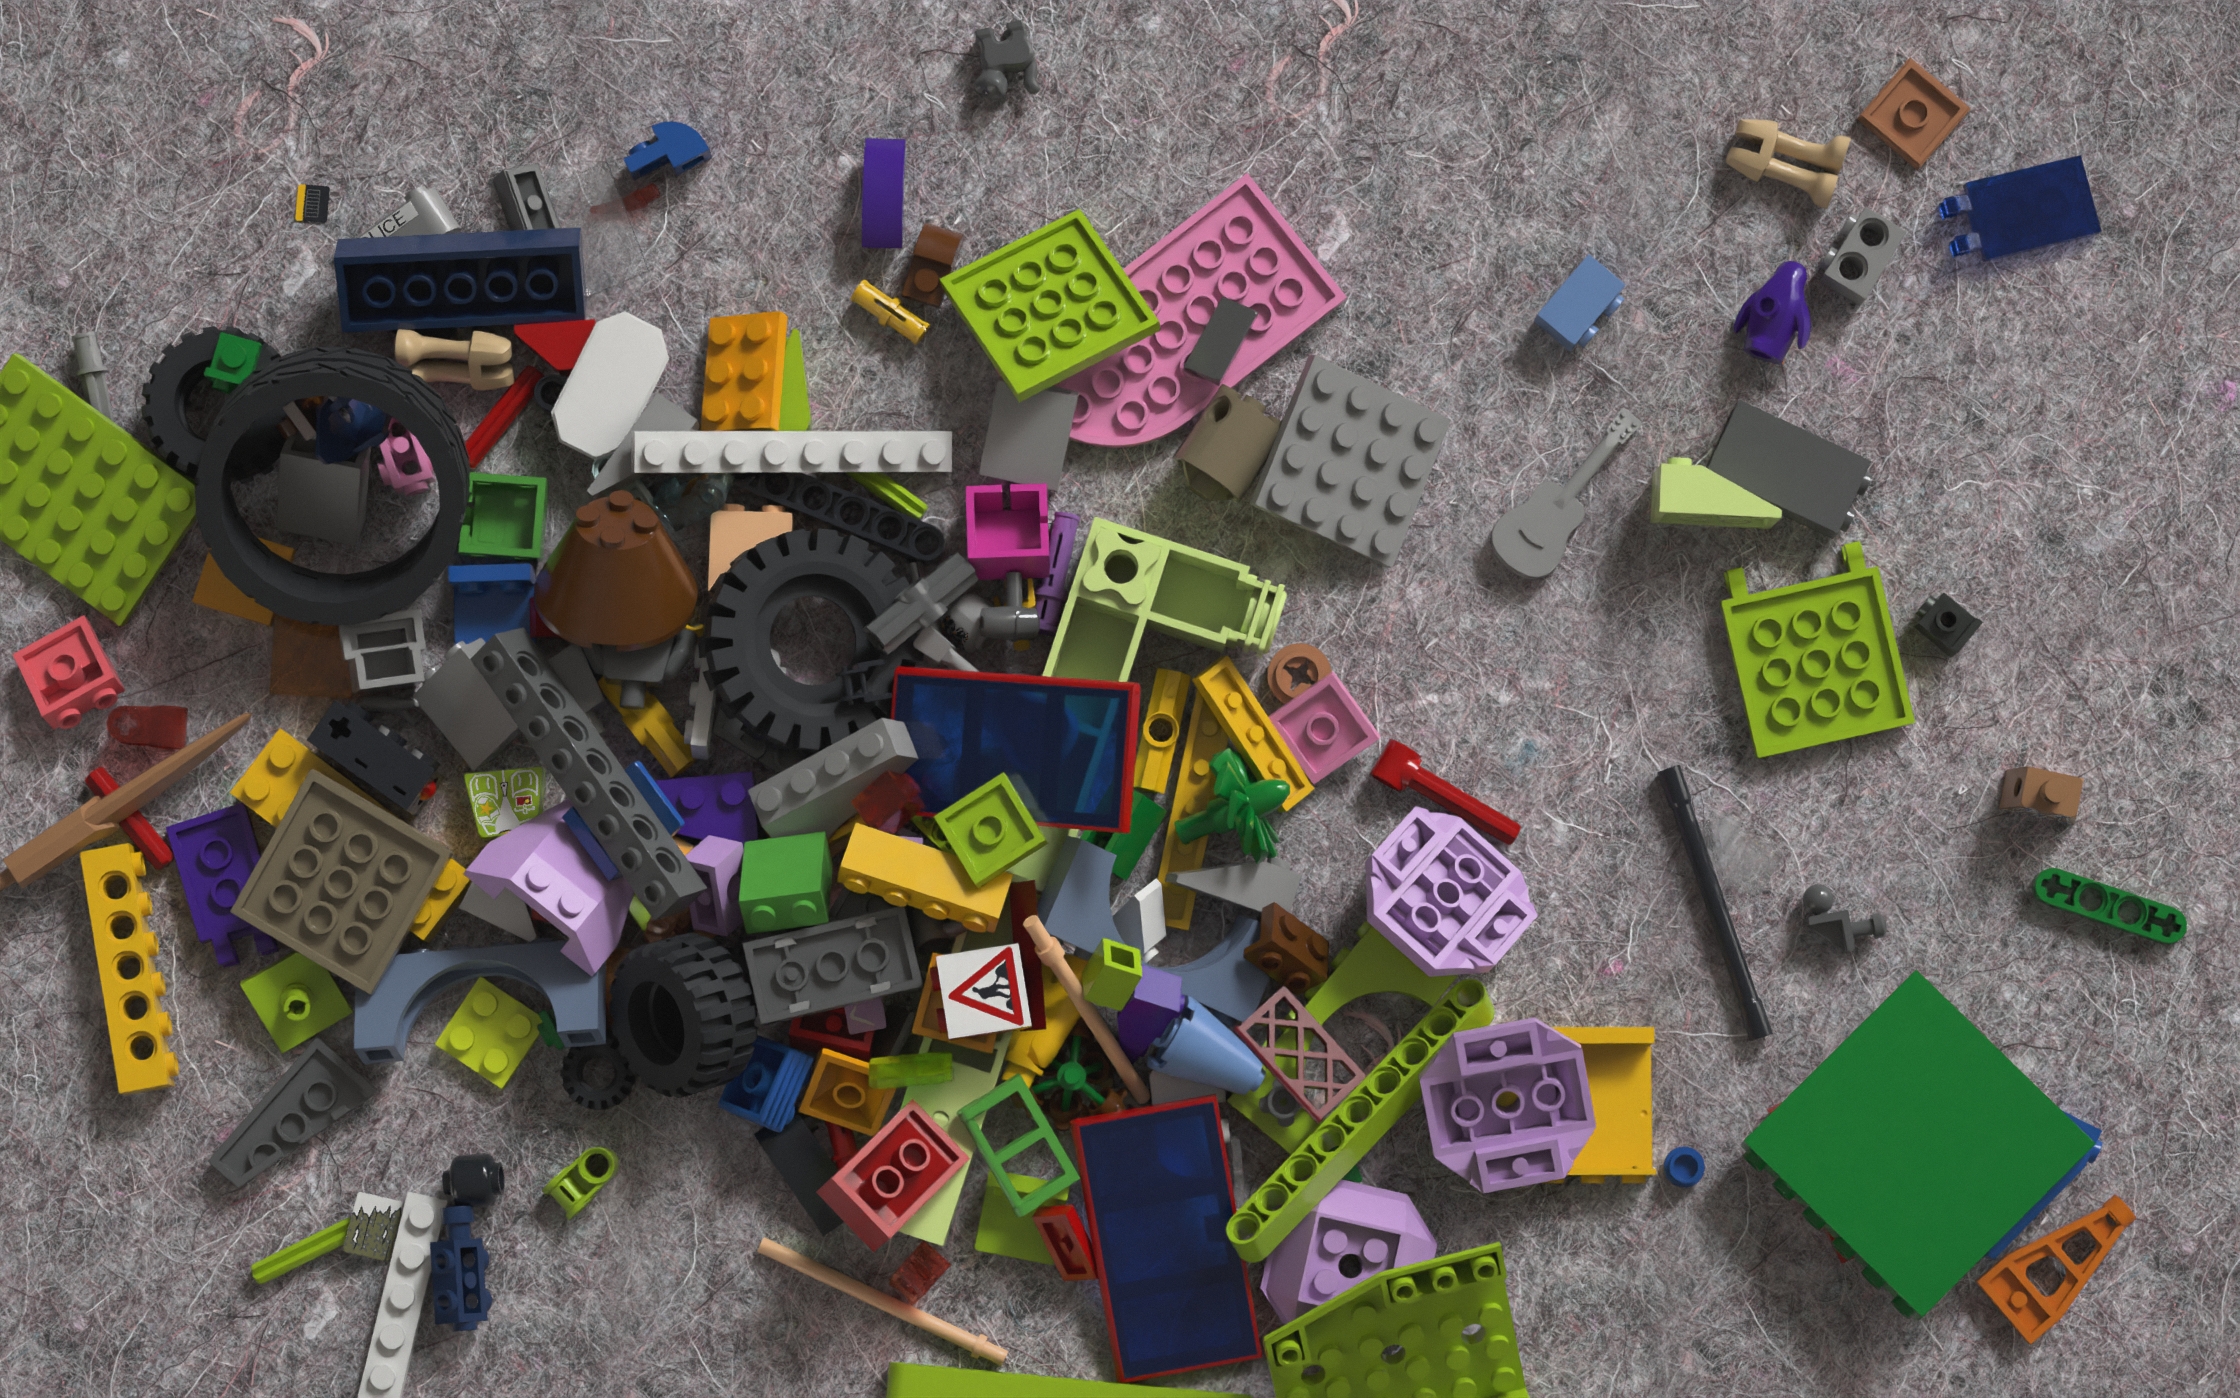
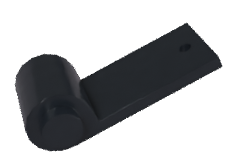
M795 1107L794 1117L789 1124L785 1125L783 1131L778 1133L763 1127L755 1132L754 1135L819 1231L825 1236L844 1223V1221L816 1192L838 1169L813 1133L819 1129L813 1117L798 1112Z

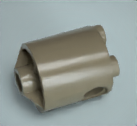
M1221 384L1173 456L1174 461L1184 469L1186 478L1184 485L1208 502L1218 500L1241 501L1266 464L1282 421L1274 416L1269 415L1266 417L1263 414L1266 407L1261 402L1249 395H1246L1241 400V395L1225 384Z

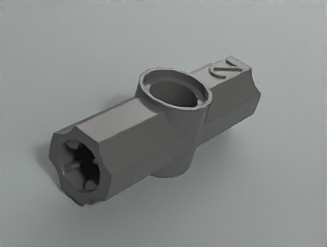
M959 553L948 557L928 576L919 578L894 598L895 603L863 628L866 638L884 656L893 652L917 630L922 631L939 619L948 610L946 606L979 580L975 569Z

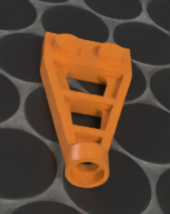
M2114 1194L2102 1204V1207L2005 1254L1978 1277L1975 1282L2023 1339L2031 1345L2063 1317L2123 1230L2137 1218L2130 1208ZM2106 1214L2116 1223L2115 1226L2107 1222ZM2087 1231L2096 1242L2095 1249L2081 1264L2075 1265L2062 1250V1244L2078 1232ZM2046 1256L2057 1258L2065 1268V1278L2051 1296H2043L2026 1277V1268L2031 1263Z

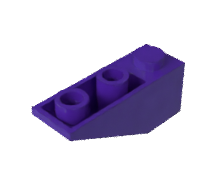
M1142 965V978L1123 1010L1117 1012L1120 1047L1132 1065L1139 1057L1145 1056L1149 1045L1156 1038L1162 1036L1166 1026L1173 1018L1177 1019L1181 1015L1185 1003V996L1181 994L1182 977Z

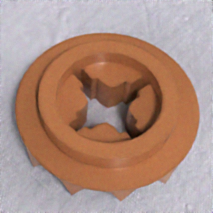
M1295 643L1280 649L1272 658L1267 672L1268 684L1271 693L1283 704L1288 703L1312 686L1310 683L1301 682L1298 687L1291 691L1293 677L1284 669V666L1289 669L1298 670L1301 665L1305 664L1306 660L1309 661L1306 676L1313 683H1317L1332 672L1328 659L1316 647L1304 643Z
M689 906L681 913L656 921L651 917L644 933L645 941L649 944L688 933L689 928L692 926Z

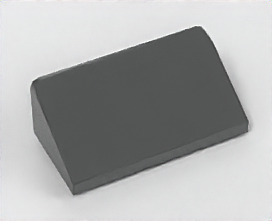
M539 163L504 169L493 179V184L510 231L561 228Z
M1222 297L1184 368L1220 386L1256 321L1258 312Z
M889 1005L884 1014L886 1027L877 1029L870 1064L893 1071L913 1029L916 1014L898 1006Z

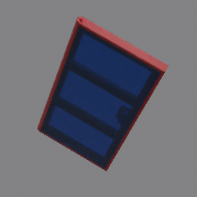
M898 666L894 672L891 720L904 722L919 759L885 789L884 813L934 817L1004 772L1038 826L1130 833L1141 693L1139 683Z
M1216 1094L1077 1118L1070 1121L1117 1383H1126L1261 1358L1262 1352L1246 1261L1240 1258L1226 1233L1227 1223L1237 1210Z

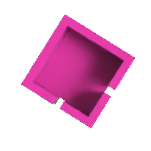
M1047 483L1011 484V511H1003L1002 485L966 486L968 561L975 569L977 578L979 580L1006 579V573L1009 572L1022 573V579L1050 578Z

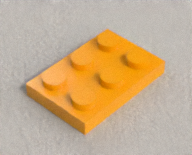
M781 311L710 318L700 431H779L788 319L786 314Z

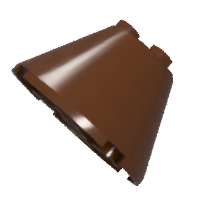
M624 490L614 491L609 497L596 499L577 509L575 519L540 570L534 586V603L537 613L544 624L555 634L569 642L592 649V643L616 645V651L648 648L678 634L692 619L698 596L697 584L692 572L655 512L645 503L634 499L630 492Z

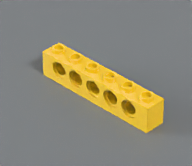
M129 843L80 852L119 1093L132 1095L174 1087V1076H179V1065L176 1053L169 1052L167 1036H172L173 1034L172 1022L169 1012H163L160 996L166 995V986L162 972H156L154 956L159 955V944L155 931H149L147 916L153 915V908L149 892H143L141 876L146 875L143 853L136 852V847ZM118 878H124L127 882L126 894L122 898L112 899L109 893L111 883ZM124 918H131L134 923L133 933L126 939H119L116 934L117 924ZM137 958L141 965L140 972L135 978L127 980L122 972L123 965L128 959ZM137 998H144L147 1003L146 1014L138 1020L132 1019L129 1014L131 1002ZM150 1038L154 1044V1051L148 1059L140 1060L136 1055V1045L141 1039Z

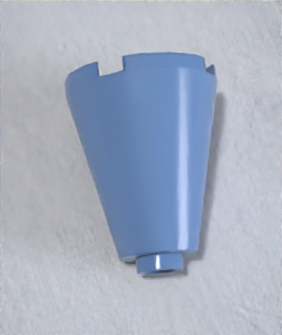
M1184 995L1185 1005L1181 1015L1177 1019L1173 1018L1166 1026L1162 1036L1153 1041L1152 1044L1159 1049L1155 1058L1148 1054L1147 1067L1156 1072L1240 1095L1247 1094L1249 1090L1255 1092L1260 1087L1266 1074V1070L1262 1068L1263 1063L1233 1032L1196 999Z

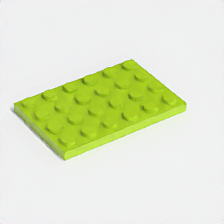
M13 353L0 372V540L114 623L124 626L197 519L195 506V486L197 484L192 478L22 355Z

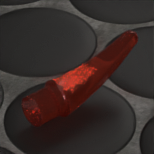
M651 183L618 200L593 206L590 212L593 215H608L647 207L648 203L658 199L660 192L657 186Z

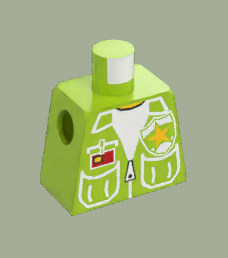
M543 767L464 774L478 833L483 840H495L543 813L546 770Z

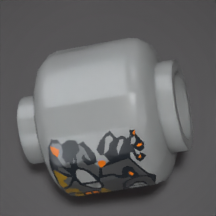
M975 593L966 594L961 598L957 597L946 606L948 610L943 614L942 631L960 649L967 653L977 651L983 653L998 641L996 638L980 635L979 619L981 609L992 607L981 596Z

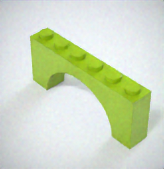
M1366 919L1355 933L1361 938L1351 951L1344 946L1329 964L1335 969L1325 982L1309 989L1303 995L1309 1000L1304 1008L1321 1026L1332 1013L1346 1003L1374 993L1406 995L1431 1008L1459 975L1429 977L1368 923ZM1291 1010L1283 1020L1295 1021V1013ZM1278 1027L1283 1033L1275 1042V1048L1296 1050V1029ZM1304 1030V1051L1309 1050L1315 1037L1311 1030ZM1267 1040L1261 1047H1267ZM1275 1056V1064L1289 1079H1296V1058ZM1263 1065L1262 1068L1266 1070V1074L1260 1087L1255 1092L1249 1090L1245 1095L1227 1091L1231 1096L1226 1102L1291 1156L1321 1124H1317L1303 1108L1298 1110L1294 1116V1123L1288 1127L1280 1126L1276 1117L1270 1113H1263L1260 1110V1099L1268 1096L1273 1089V1082L1276 1080ZM1285 1098L1280 1099V1105L1286 1106L1287 1100Z

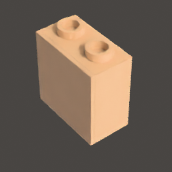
M722 504L721 511L711 510L708 592L711 596L714 594L710 592V589L718 576L727 572L731 567L729 563L741 553L767 539L794 531L795 518L792 513H785L786 507L764 505L761 506V512L745 511L744 505Z

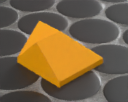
M822 1048L817 1052L812 1074L807 1083L798 1112L874 1136L880 1129L901 1079V1074Z

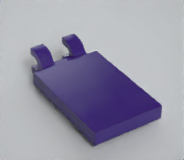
M239 803L166 827L199 942L202 944L213 942L218 964L222 965L224 969L240 964L232 941L252 934L258 953L266 956L278 952L279 949L275 938L230 912L262 856L247 806L244 803Z

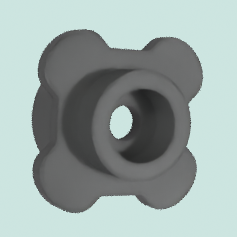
M1277 1079L1274 1080L1273 1089L1268 1096L1262 1097L1259 1101L1260 1110L1263 1113L1272 1114L1278 1119V1124L1283 1127L1291 1126L1294 1123L1295 1114L1302 1108ZM1285 1098L1287 1105L1281 1106L1279 1103L1280 1099Z

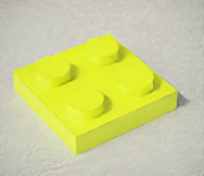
M479 977L435 1042V1045L499 1088L504 1089L541 1035L537 1025L542 1023V1020L536 1012L485 978Z

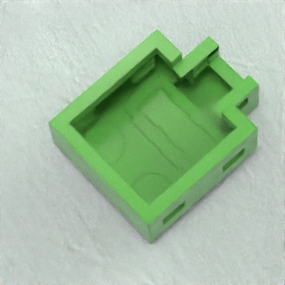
M470 472L468 501L472 502V498H475V508L469 505L466 507L459 536V553L464 557L543 562L549 481L547 478Z

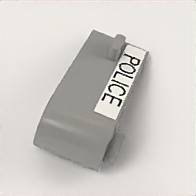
M425 185L413 189L404 197L406 200L404 204L357 238L459 233L461 228L437 189H427Z

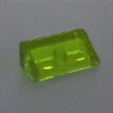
M950 1051L872 1058L869 1062V1087L873 1090L953 1083L955 1078L952 1053Z

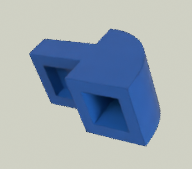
M671 121L651 126L658 141L652 144L650 141L637 144L628 151L630 156L623 160L635 181L669 162L678 176L712 158V155L705 140L695 129L686 124Z

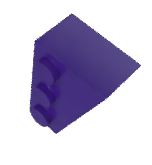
M753 772L655 781L684 820V826L675 836L703 841L708 835L741 842L743 849L745 842L761 840L759 817L748 792L749 789L756 786Z

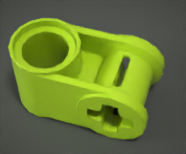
M603 1146L589 1148L570 1166L559 1172L542 1189V1192L545 1195L550 1194L566 1211L565 1217L570 1221L591 1203L596 1194L616 1176L620 1166L619 1158L610 1148ZM596 1153L604 1155L609 1163L608 1171L602 1177L595 1176L589 1169V1161Z

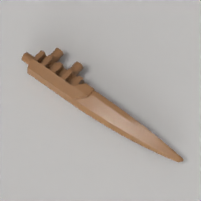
M244 713L201 736L129 780L102 799L99 796L93 797L3 858L8 868L0 873V892L16 881L24 889L35 880L45 877L46 873L53 868L61 866L62 862L69 857L76 856L85 846L92 845L120 829L118 823L160 795L208 758L250 721L253 713Z

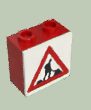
M1018 943L936 956L937 966L930 967L933 992H942L944 1005L943 1008L936 1009L940 1033L948 1032L950 1041L1032 1028Z

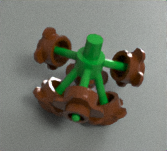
M1082 1016L1064 1041L1066 1044L1072 1045L1069 1062L1065 1063V1053L1061 1047L1053 1061L1046 1068L1038 1066L1039 1069L1044 1071L1042 1075L1053 1076L1057 1074V1077L1039 1083L1037 1079L1039 1076L1036 1075L1029 1088L1042 1113L1051 1117L1054 1121V1127L1059 1131H1068L1071 1126L1070 1121L1088 1117L1089 1113L1095 1116L1123 1111L1126 1108L1122 1102L1127 1095V1090L1120 1088L1115 1092L1111 1089L1115 1084L1114 1074L1116 1069L1100 1044L1093 1042L1094 1035ZM1080 1047H1086L1087 1053L1082 1057L1080 1064H1078ZM1085 1080L1092 1084H1099L1102 1090L1096 1092ZM1057 1086L1062 1087L1056 1090L1050 1099H1044V1091ZM1080 1089L1092 1099L1089 1107L1082 1104V1098L1075 1090ZM1017 1091L1010 1095L1014 1106L1017 1109L1024 1108L1027 1116L1032 1118Z

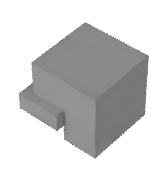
M420 609L393 612L390 615L386 614L380 619L351 626L338 625L343 661H348L353 695L414 687L425 681L420 651L425 650L426 645Z

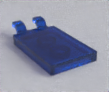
M2081 155L1967 182L1963 185L1965 195L1944 198L1943 202L1938 205L1942 220L1967 214L1972 233L1955 236L1954 240L1949 242L1953 258L1980 251L1983 262L2098 235L2102 232Z

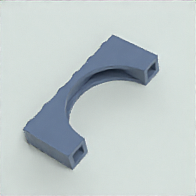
M1066 836L1037 903L1038 918L1050 937H1056L1061 946L1065 943L1074 947L1073 956L1089 961L1102 938L1125 944L1114 924L1109 901L1110 877L1117 855L1083 839ZM1239 915L1224 939L1209 953L1193 962L1165 968L1154 967L1141 960L1142 965L1182 977L1181 994L1196 999L1203 1007L1212 1010V1015L1221 1023L1233 1027L1235 1021L1243 1023L1256 1011L1270 979V976L1243 957L1244 949L1260 940L1261 922Z
M544 938L534 939L528 944L512 945L508 942H495L489 947L481 948L457 945L446 951L432 952L428 949H414L409 954L396 955L374 994L370 995L355 986L354 1050L363 1064L404 1061L405 1048L410 1031L425 1007L436 996L453 985L483 976H501L516 979L532 986L543 994L553 1006L557 1033L565 1048L606 1044V960L592 977L560 952L568 940L552 941Z

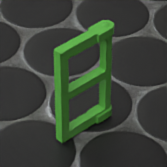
M1017 1073L957 1111L956 1114L965 1125L1010 1202L1016 1217L1026 1215L1040 1206L1041 1203L1080 1179L1020 1074ZM1017 1091L1036 1127L994 1153L974 1118ZM1041 1138H1044L1063 1172L1021 1199L1001 1164Z

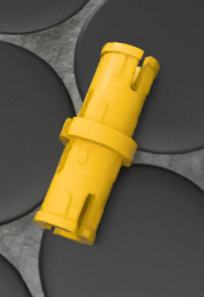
M865 279L857 286L850 298L852 302L857 303L879 319L878 323L886 328L889 325L911 340L916 346L930 328L928 322L923 321L903 307V301L897 297L894 299L890 298L869 284Z

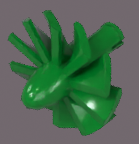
M1230 748L1212 755L1213 759L1209 762V768L1217 778L1214 792L1218 797L1210 800L1206 804L1205 810L1175 821V829L1181 842L1187 845L1215 831L1218 834H1226L1237 829L1244 854L1249 855L1251 851L1256 864L1262 863L1266 858L1278 856L1273 843H1279V838L1265 816L1271 814V812L1284 803L1290 794V785L1286 781L1279 779L1257 782L1254 774L1245 770L1241 754L1237 751H1231Z

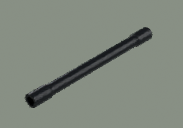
M1677 765L1657 772L1667 803L1672 809L1739 1002V1011L1749 1040L1753 1041L1771 1035L1773 1031L1762 1000L1758 997L1691 804L1692 798L1681 766Z

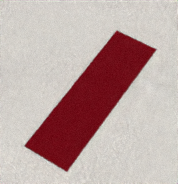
M1035 880L1011 883L1009 887L1013 944H1019L1032 1028L1023 1029L1020 1032L1043 1030L1047 1028L1042 964L1035 952L1036 944L1023 926V922L1032 915L1038 916Z

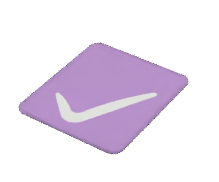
M882 998L844 1007L850 1034L886 1027Z

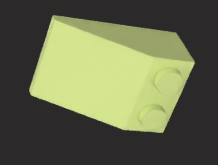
M1668 458L1667 464L1661 463L1652 475L1650 523L1771 529L1782 518V510L1702 465H1692V459Z

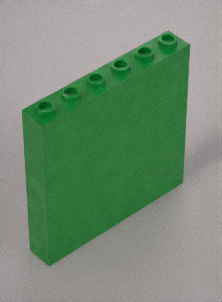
M1916 969L1743 1140L1741 1147L1746 1151L1742 1156L1756 1171L1761 1172L1765 1169L1775 1179L1772 1186L1784 1199L1790 1202L1794 1198L1805 1209L1801 1214L1812 1227L1818 1231L1824 1228L1834 1238L1831 1242L1832 1246L1845 1259L1850 1260L1854 1257L1864 1267L1861 1274L1873 1287L1879 1290L1883 1286L1894 1297L1891 1304L1906 1319H1910L1913 1316L1919 1321L2096 1143Z

